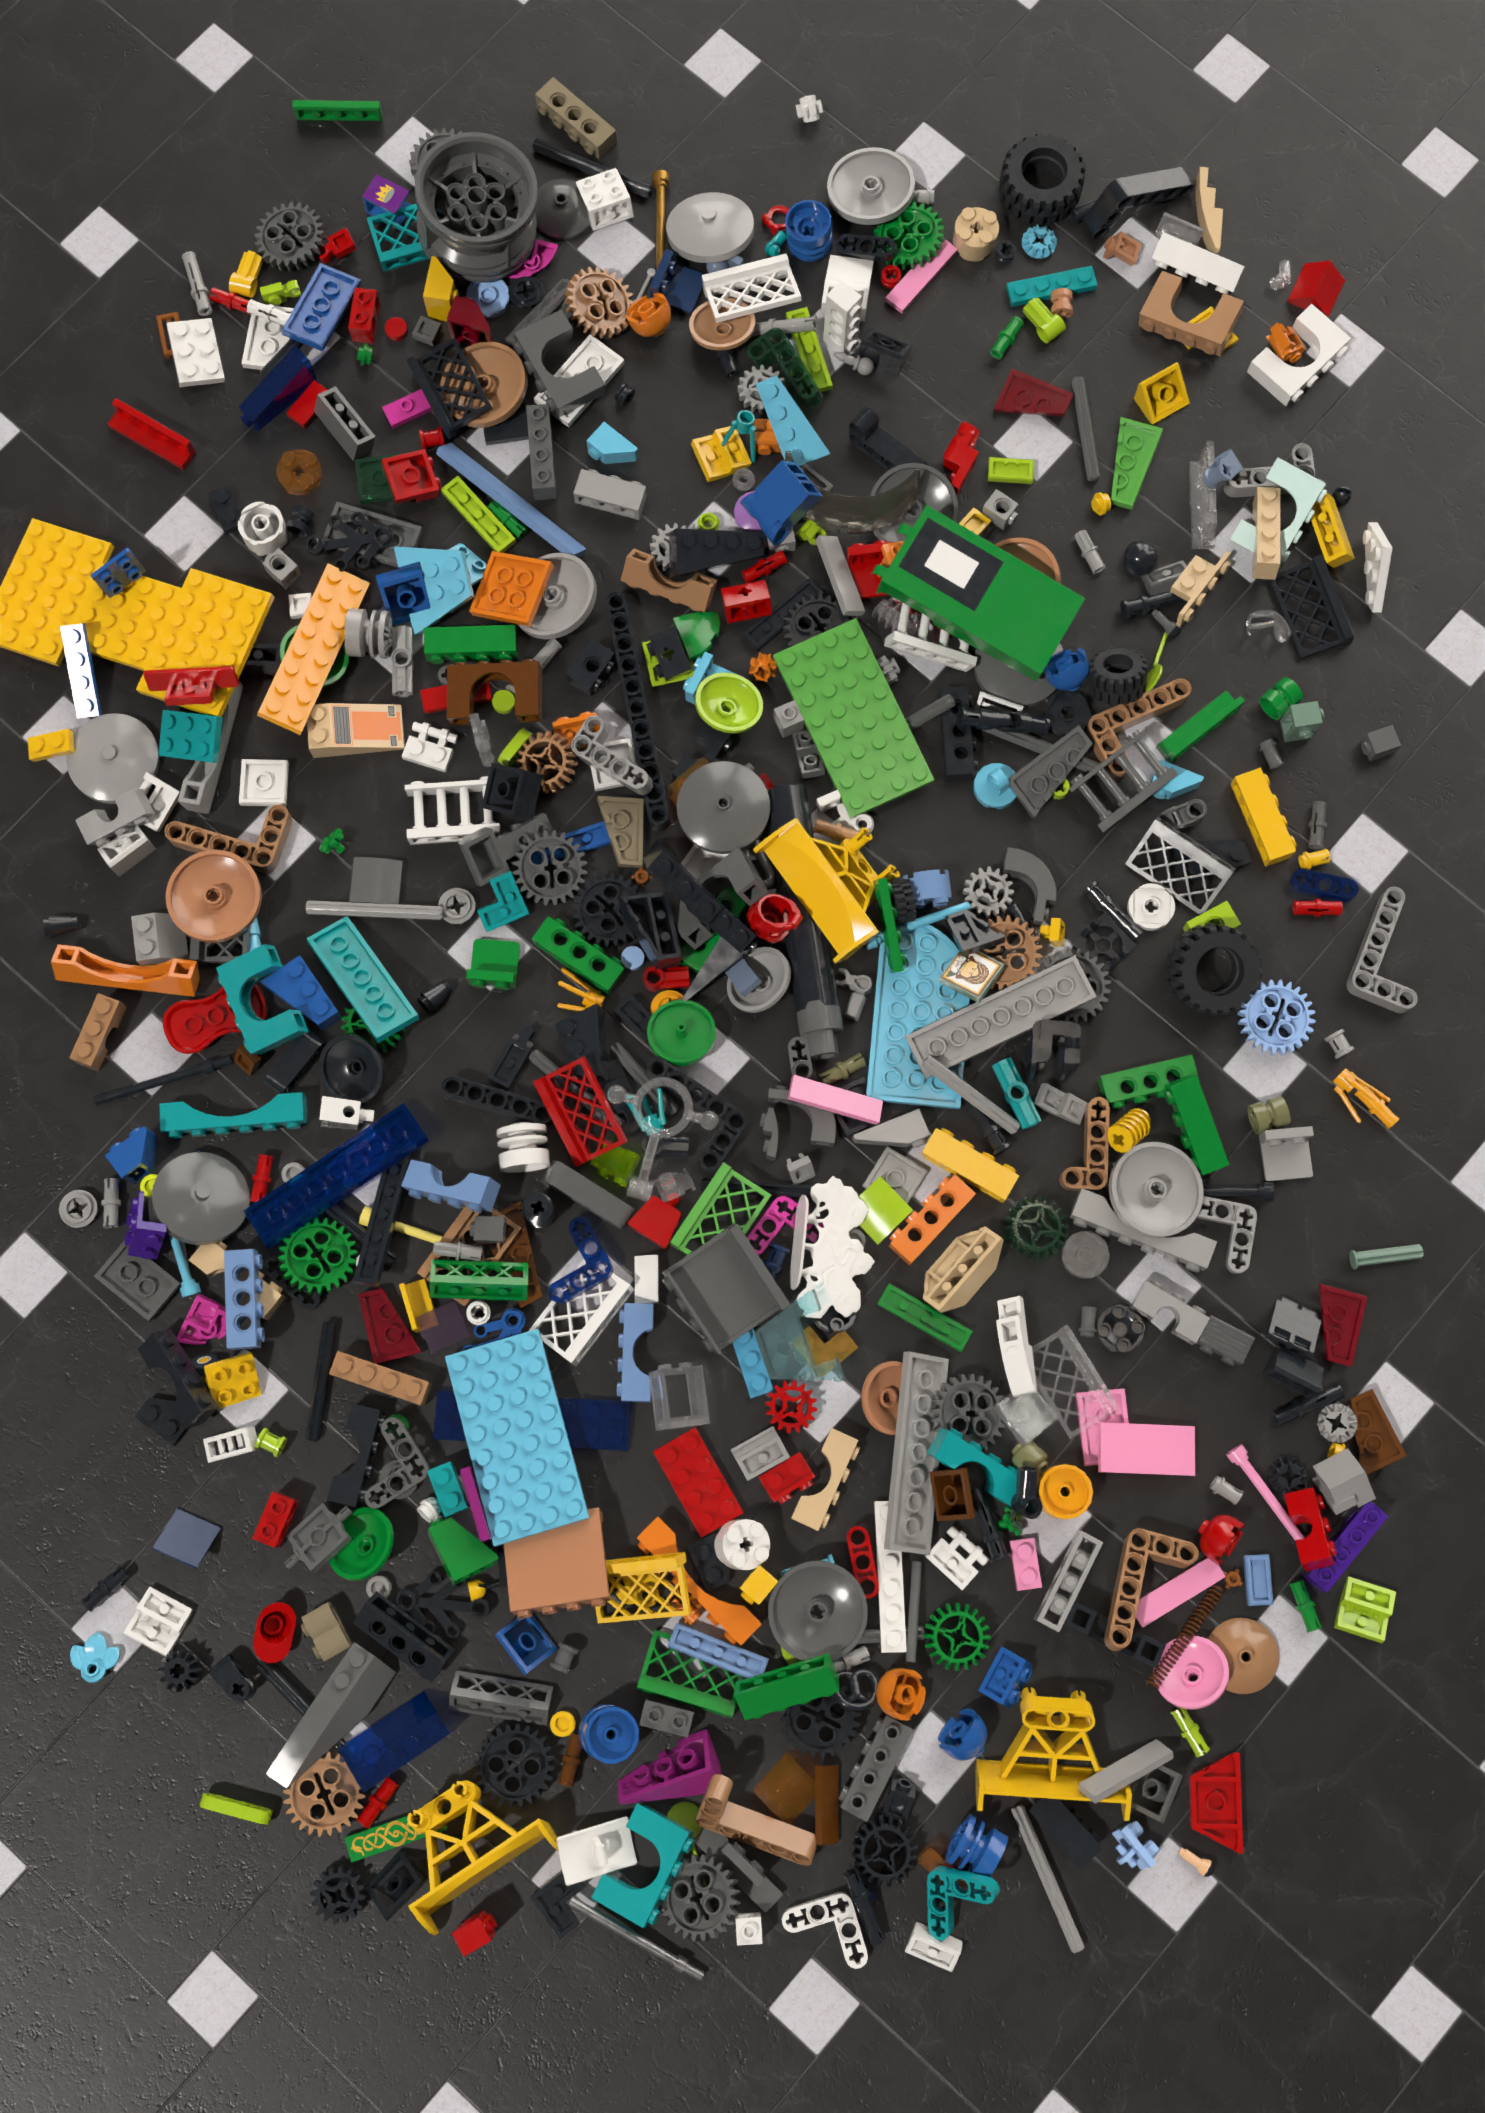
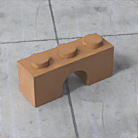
M98 993L69 1058L77 1064L99 1072L108 1052L105 1047L107 1036L113 1027L118 1029L127 1007L118 1000Z

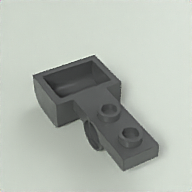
M545 813L533 817V820L513 824L505 828L503 834L497 837L493 829L484 827L458 842L476 885L481 887L490 882L489 879L510 871L506 860L515 856L514 852H522L518 845L526 846V837L533 841V833L536 832L542 837L543 830H546L548 836H550L553 829Z

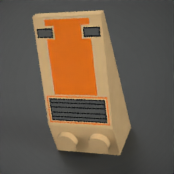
M316 704L307 720L308 745L313 758L405 749L401 705Z

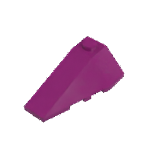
M706 1729L688 1735V1738L683 1737L677 1741L678 1746L667 1753L662 1751L658 1754L659 1758L648 1766L641 1765L618 1781L619 1803L623 1805L704 1794L711 1777L715 1774L721 1775V1766L709 1731Z

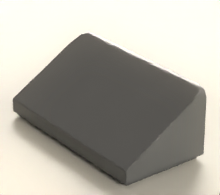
M1182 560L1155 569L1150 574L1142 575L1141 577L1149 596L1170 591L1172 585L1187 567L1186 563Z

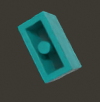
M447 1462L427 1471L444 1517H450L471 1508L453 1462Z

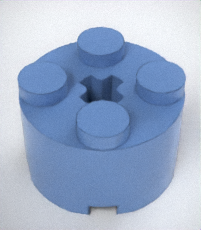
M940 870L913 873L914 877L909 879L908 875L902 876L903 880L909 881L913 889L914 902L916 904L915 910L924 909L925 904H933V907L947 906L949 900L952 899L948 870H944L943 874H940Z

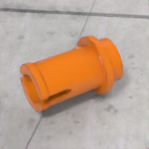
M679 1597L670 1603L676 1610L683 1609V1605H681L682 1600ZM690 1603L691 1614L682 1617L685 1619V1623L688 1622L692 1625L699 1619L701 1614L698 1612L700 1609H695Z

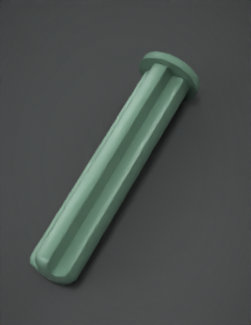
M1416 1244L1361 1252L1351 1250L1349 1254L1350 1264L1353 1269H1357L1358 1266L1420 1259L1423 1257V1247Z

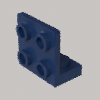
M665 249L650 285V298L654 297L653 293L663 294L671 308L692 314L703 289L702 275L704 273L678 265L674 261V251Z

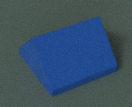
M534 1616L529 1618L517 1617L495 1634L524 1675L528 1674L558 1650Z

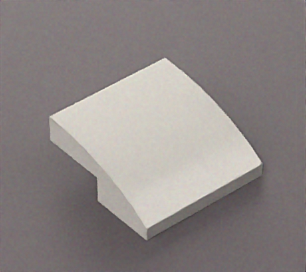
M149 1587L138 1604L135 1615L123 1633L161 1655L168 1657V1652L172 1651L193 1610Z

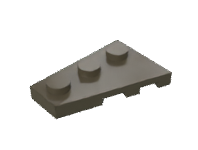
M598 796V805L618 867H642L644 799Z

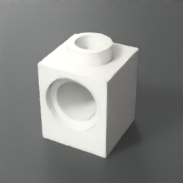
M761 1912L739 1913L735 1915L737 1946L763 1944Z

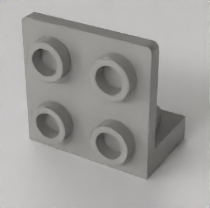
M1312 1126L1265 1130L1259 1135L1265 1181L1311 1178L1313 1176L1308 1139L1314 1136Z

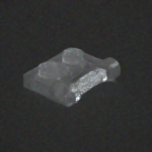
M478 713L471 714L469 717L481 762L484 766L491 767V762L495 763V758L490 753L491 746L489 741L491 740L485 720H480Z

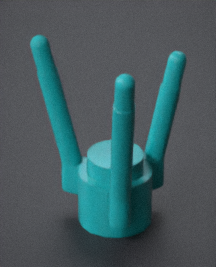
M742 410L738 413L737 419L732 421L731 427L725 435L721 446L726 445L736 429L740 434L749 433L751 462L755 463V416L749 410Z
M639 1088L647 1116L644 1117L645 1122L625 1090L620 1089L621 1095L640 1124L642 1132L646 1131L648 1136L665 1130L664 1124H667L664 1115L661 1088L657 1089L659 1117L657 1113L652 1114L644 1089Z

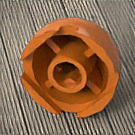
M653 293L654 297L649 299L647 296H643L628 308L629 315H626V319L632 329L640 336L658 337L664 333V330L669 325L671 309L663 294Z
M895 1668L886 1672L880 1678L876 1690L877 1702L882 1711L892 1718L906 1721L910 1720L909 1717L913 1714L917 1715L921 1711L926 1694L925 1687L921 1686V1675L914 1670Z

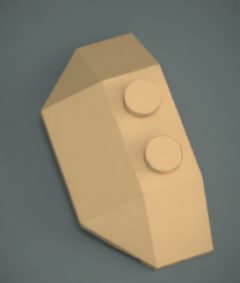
M986 1226L979 1228L977 1231L956 1237L926 1272L923 1293L924 1301L941 1313L965 1306L996 1270L1004 1240Z

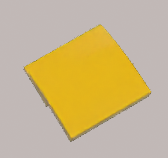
M731 426L716 429L713 435L693 439L691 442L707 482L727 477L752 464L737 429L734 430L726 445L721 446Z

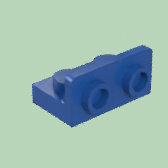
M1001 1646L978 1691L1010 1709L1012 1705L1018 1702L1023 1684L1030 1679L1033 1664Z

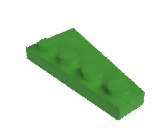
M1120 417L1111 504L1133 510L1162 437L1163 428Z

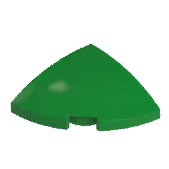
M696 612L673 618L674 625L690 661L702 656L704 652H707L712 647L711 641L715 633L716 637L719 636L720 619L717 612Z

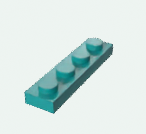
M1092 266L1009 282L1006 285L1011 307L1027 304L1033 298H1039L1041 301L1051 299V292L1058 288L1070 289L1073 294L1097 289V281Z

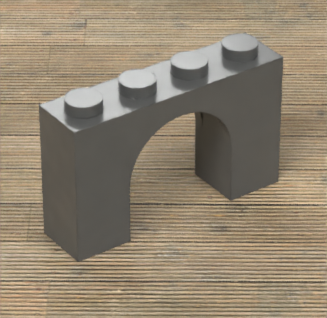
M562 309L514 333L515 342L513 346L515 351L525 359L524 365L529 374L533 373L536 378L535 384L540 393L544 392L547 397L546 404L549 405V410L551 412L555 411L558 418L605 394V383L595 366L570 378L553 376L545 369L542 363L545 354L553 347L573 337V328Z
M739 847L697 879L714 897L725 889L734 888L736 893L749 906L768 893L753 862ZM676 896L670 900L675 925L681 937L691 947L696 949L713 936L709 926H706L689 912L685 903Z

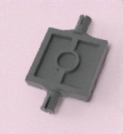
M325 1503L317 1507L286 1536L293 1546L294 1554L284 1562V1565L291 1570L297 1563L303 1561L311 1572H318L352 1540L344 1529L343 1521L353 1514L352 1509L346 1505L335 1515Z

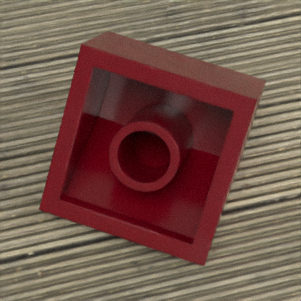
M455 296L446 319L451 339L455 337L459 344L466 346L480 342H493L490 327L477 302L469 297L461 298Z

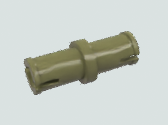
M857 1053L844 1062L839 1061L835 1063L833 1068L818 1074V1078L821 1083L831 1085L840 1079L845 1080L849 1077V1074L866 1066L864 1058H860L862 1055Z

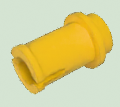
M1327 849L1312 853L1303 852L1299 856L1298 861L1302 869L1310 870L1313 866L1330 863L1331 859H1326V857H1330V853Z

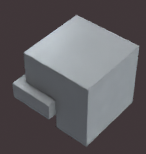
M1348 1448L1313 1466L1316 1477L1312 1479L1314 1486L1322 1494L1335 1515L1355 1505L1359 1508L1376 1499L1366 1472Z

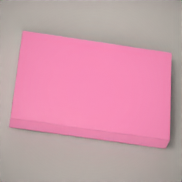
M1125 1389L1075 1393L1084 1466L1098 1465V1423L1129 1424Z

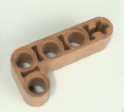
M1102 1097L1093 1098L1085 1107L1083 1167H1069L1060 1174L1059 1182L1064 1189L1098 1191L1107 1184L1109 1149L1107 1131L1109 1128L1110 1107L1108 1101ZM1097 1103L1098 1107L1102 1108V1111L1098 1113V1121L1091 1122V1120L1096 1118V1110H1093L1092 1107ZM1096 1126L1101 1129V1138L1092 1136V1127ZM1092 1150L1100 1152V1162H1094L1090 1158ZM1068 1172L1076 1175L1077 1182L1075 1185L1067 1183L1065 1177ZM1094 1173L1100 1177L1101 1182L1099 1186L1091 1184L1089 1180L1091 1174Z

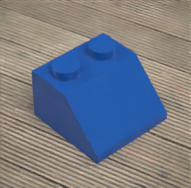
M420 564L376 575L386 611L391 613L393 626L411 621L409 614L431 608Z

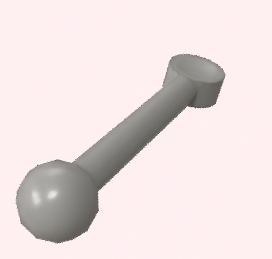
M650 268L647 270V278L636 300L643 296L650 280L656 273L654 269Z

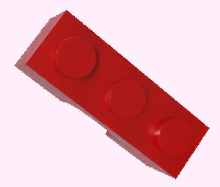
M1314 1487L1284 1494L1289 1516L1295 1525L1301 1523L1312 1525V1531L1309 1536L1304 1539L1295 1540L1300 1562L1305 1571L1335 1565L1333 1556H1337L1334 1541H1329L1328 1533L1331 1532L1328 1518L1323 1517L1322 1510L1326 1509L1322 1494L1318 1495Z

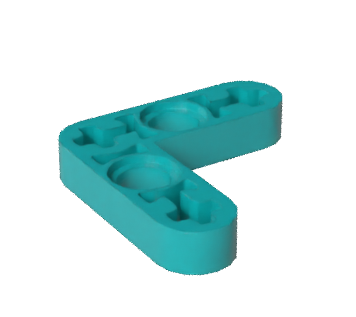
M946 1866L935 1867L927 1877L928 1930L931 1936L938 1941H943L953 1932L954 1897L981 1904H990L999 1895L998 1883L988 1876ZM958 1879L964 1880L968 1884L969 1889L963 1890L960 1888ZM936 1898H941L945 1902V1909L940 1908L936 1904Z

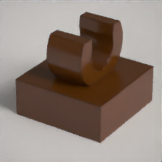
M244 1044L237 1048L233 1061L251 1076L257 1071L265 1053L262 1055L250 1054Z

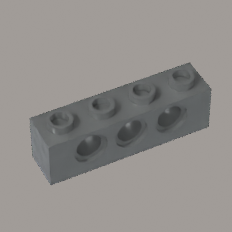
M527 405L534 499H557L549 405Z

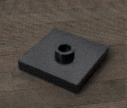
M524 400L508 419L497 425L483 428L486 446L529 440Z

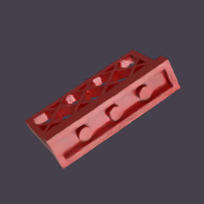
M585 1056L533 1082L576 1167L628 1142ZM578 1064H581L585 1072L583 1079L573 1076L574 1068ZM560 1075L567 1078L564 1089L557 1086L553 1078L554 1076ZM571 1080L582 1084L579 1095L569 1091ZM586 1086L594 1090V1101L583 1097ZM567 1096L577 1099L575 1110L568 1108L566 1104ZM582 1102L592 1105L590 1116L580 1112ZM597 1108L604 1110L606 1114L605 1122L594 1118ZM578 1117L588 1121L586 1131L578 1128L576 1124ZM593 1123L603 1127L601 1137L590 1133ZM607 1130L615 1131L619 1141L613 1143L606 1140ZM589 1138L599 1142L598 1149L594 1153H591L587 1145Z

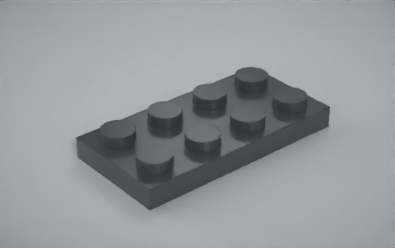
M336 502L332 515H339L344 523L360 535L370 533L363 527L354 526L351 521V515L354 512H361L376 527L387 526L393 531V544L385 549L380 548L372 560L398 568L394 547H417L423 531L421 526ZM361 516L355 518V522L362 520ZM334 520L332 525H338L340 520ZM328 523L322 540L346 538L347 536L339 530H333ZM387 535L380 536V541L387 539ZM371 544L363 545L356 555H364ZM349 547L339 548L338 550L346 552Z

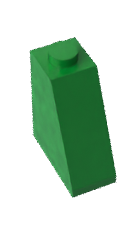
M442 1517L430 1524L431 1527L428 1528L427 1534L453 1586L498 1563L499 1558L496 1553L451 1517L446 1520Z

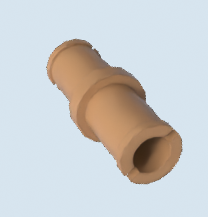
M818 818L813 833L832 837L834 841H837V839L842 841L851 839L859 832L843 827L841 823L836 825L819 820Z

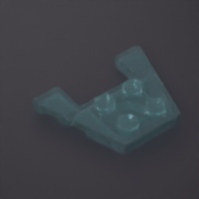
M815 1289L805 1293L788 1308L754 1332L770 1379L834 1380L836 1382L845 1379L838 1358L815 1365L799 1317L821 1310Z

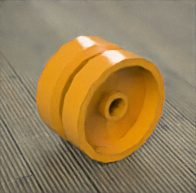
M1067 1464L1053 1466L1040 1475L1038 1499L1042 1502V1511L1050 1517L1057 1519L1076 1518L1084 1513L1091 1504L1093 1495L1091 1481L1086 1473L1078 1467ZM1065 1487V1491L1068 1492L1067 1496L1061 1495V1488Z

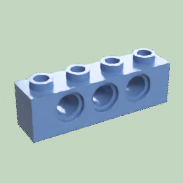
M254 1249L224 1251L227 1349L261 1348V1342H264L265 1339L264 1328H260V1318L264 1316L263 1303H260V1293H263V1281L259 1279V1269H262V1256L258 1255V1251ZM248 1269L250 1273L249 1278L246 1281H240V1272ZM248 1293L250 1295V1302L242 1306L240 1304V1297ZM249 1317L251 1320L250 1327L247 1330H242L241 1321Z

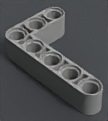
M1394 886L1388 888L1378 899L1346 986L1352 995L1402 1014L1416 1005L1418 1001L1416 992L1377 975L1405 901L1404 891ZM1387 896H1393L1396 904L1390 903ZM1379 916H1384L1388 920V925L1381 923ZM1371 937L1378 938L1380 941V945H1375L1372 942ZM1363 958H1369L1372 961V966H1367ZM1356 978L1361 979L1364 982L1363 988L1357 986L1355 982ZM1378 987L1386 991L1385 997L1378 993ZM1400 996L1408 1000L1407 1006L1400 1002Z

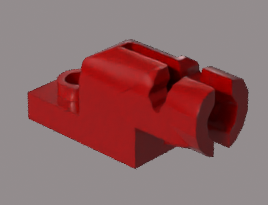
M967 422L961 423L956 436L952 438L943 455V467L952 472L949 482L954 488L956 497L974 468L979 451L975 450V445L980 431Z

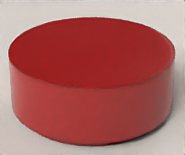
M390 318L385 324V331L389 339L400 341L407 336V324L402 318Z

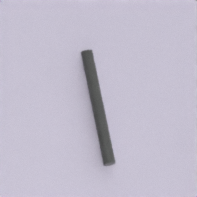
M912 1561L906 1652V1662L916 1663L922 1562Z

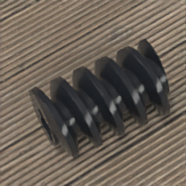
M539 1192L532 1193L524 1200L523 1212L532 1226L542 1229L554 1222L556 1209L547 1195ZM543 1207L544 1211L538 1212V1214H536V1209L541 1210Z

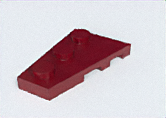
M1011 369L994 412L1064 417L1073 393Z
M1319 1284L1326 1361L1352 1367L1368 1296Z
M383 1288L358 1294L375 1364L422 1353Z

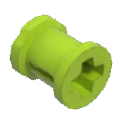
M264 1428L256 1440L255 1447L272 1452L273 1456L278 1458L286 1445L287 1438L284 1436L280 1438L270 1433L269 1429Z

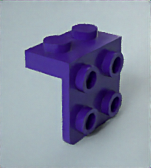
M139 1191L137 1198H132L130 1212L128 1211L126 1226H129V1231H126L124 1245L128 1246V1256L157 1259L166 1234L167 1225L142 1221L144 1191Z

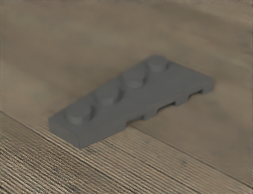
M1079 725L1008 778L1010 789L1032 818L1037 815L1041 807L1048 801L1053 792L1093 744Z

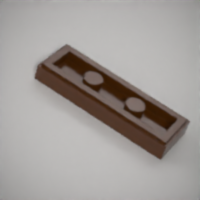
M836 1764L815 1766L816 1845L839 1843V1765Z

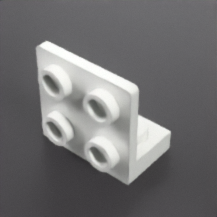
M616 168L576 182L577 189L587 208L590 226L593 231L634 217L630 195Z

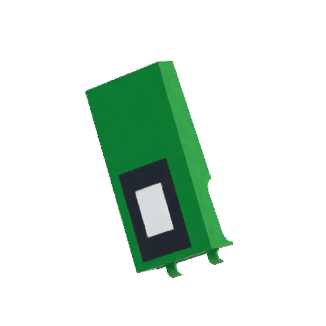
M926 505L913 527L902 523L897 530V534L901 533L907 538L889 568L877 564L871 573L877 574L882 578L876 593L890 595L931 619L933 625L1030 679L1037 681L1085 598Z

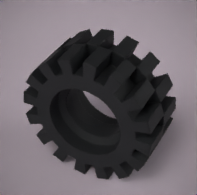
M908 880L891 882L893 896L890 897L891 905L895 906L897 911V919L894 920L895 924L915 921L916 904L911 884Z

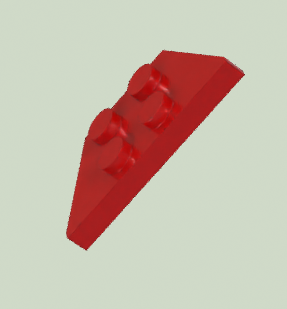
M1233 1752L1189 1775L1190 1828L1239 1854H1243L1240 1753Z

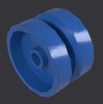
M601 1704L591 1708L583 1716L579 1725V1740L582 1748L589 1756L605 1764H617L626 1760L634 1752L639 1741V1729L636 1720L628 1711L612 1704ZM608 1730H611L609 1732L610 1737L607 1738L606 1733Z

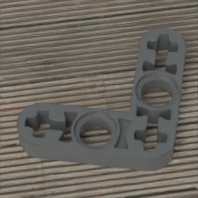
M398 1418L386 1419L381 1426V1432L402 1467L366 1491L365 1502L371 1508L385 1506L429 1476L427 1473L430 1470L429 1464L404 1423ZM390 1422L399 1425L396 1429L399 1436L403 1434L406 1436V1438L398 1440L395 1445L393 1443V1440L397 1439L395 1434H388L387 1432L390 1428L388 1425ZM404 1442H408L412 1446V1452L407 1457L402 1456L399 1452V1447ZM416 1454L419 1459H415V1463L418 1466H424L421 1477L413 1475L412 1472L415 1470V1467L412 1463L408 1465L405 1463V1461L413 1459ZM397 1476L401 1477L404 1481V1486L400 1491H395L391 1487L392 1479ZM385 1483L386 1489L392 1496L389 1498L387 1493L380 1497L381 1502L379 1504L378 1502H371L372 1492L380 1493L385 1490L382 1487Z

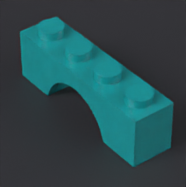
M941 1428L926 1454L952 1469L965 1462H976L984 1473V1491L1002 1503L1011 1506V1499L1016 1494L1017 1469L1010 1465L1008 1468L1001 1465L1002 1460L992 1453H989L987 1456L981 1452L983 1447L971 1440L967 1443L962 1439L964 1435L953 1428L949 1431Z

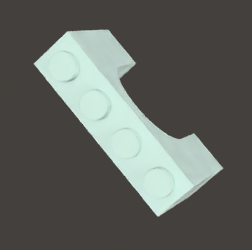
M1277 457L1266 476V480L1289 492L1294 498L1297 507L1294 521L1289 527L1280 531V562L1284 564L1291 553L1287 549L1292 542L1297 543L1303 531L1299 530L1303 522L1308 523L1315 512L1312 510L1316 501L1320 503L1327 490L1323 489L1326 483ZM1241 519L1230 541L1254 553L1256 527Z

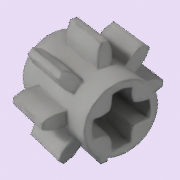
M885 655L877 659L888 685L898 681L897 674L901 673L895 659L892 657L888 660Z

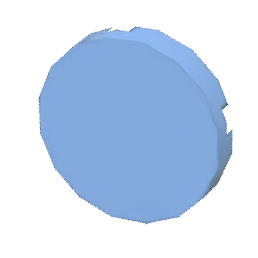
M502 279L488 282H471L467 288L466 297L477 302L486 319L500 316L506 311L510 303L509 289Z

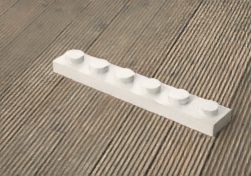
M875 1501L881 1653L907 1652L902 1552L884 1549L889 1501Z

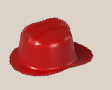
M283 1602L272 1603L261 1611L256 1620L253 1648L256 1656L261 1661L277 1663L283 1660L289 1653L296 1626V1615L288 1604Z

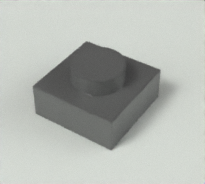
M420 316L412 332V337L433 346L442 329V325L437 321Z

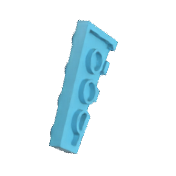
M777 375L756 383L785 461L796 462L798 466L830 454Z

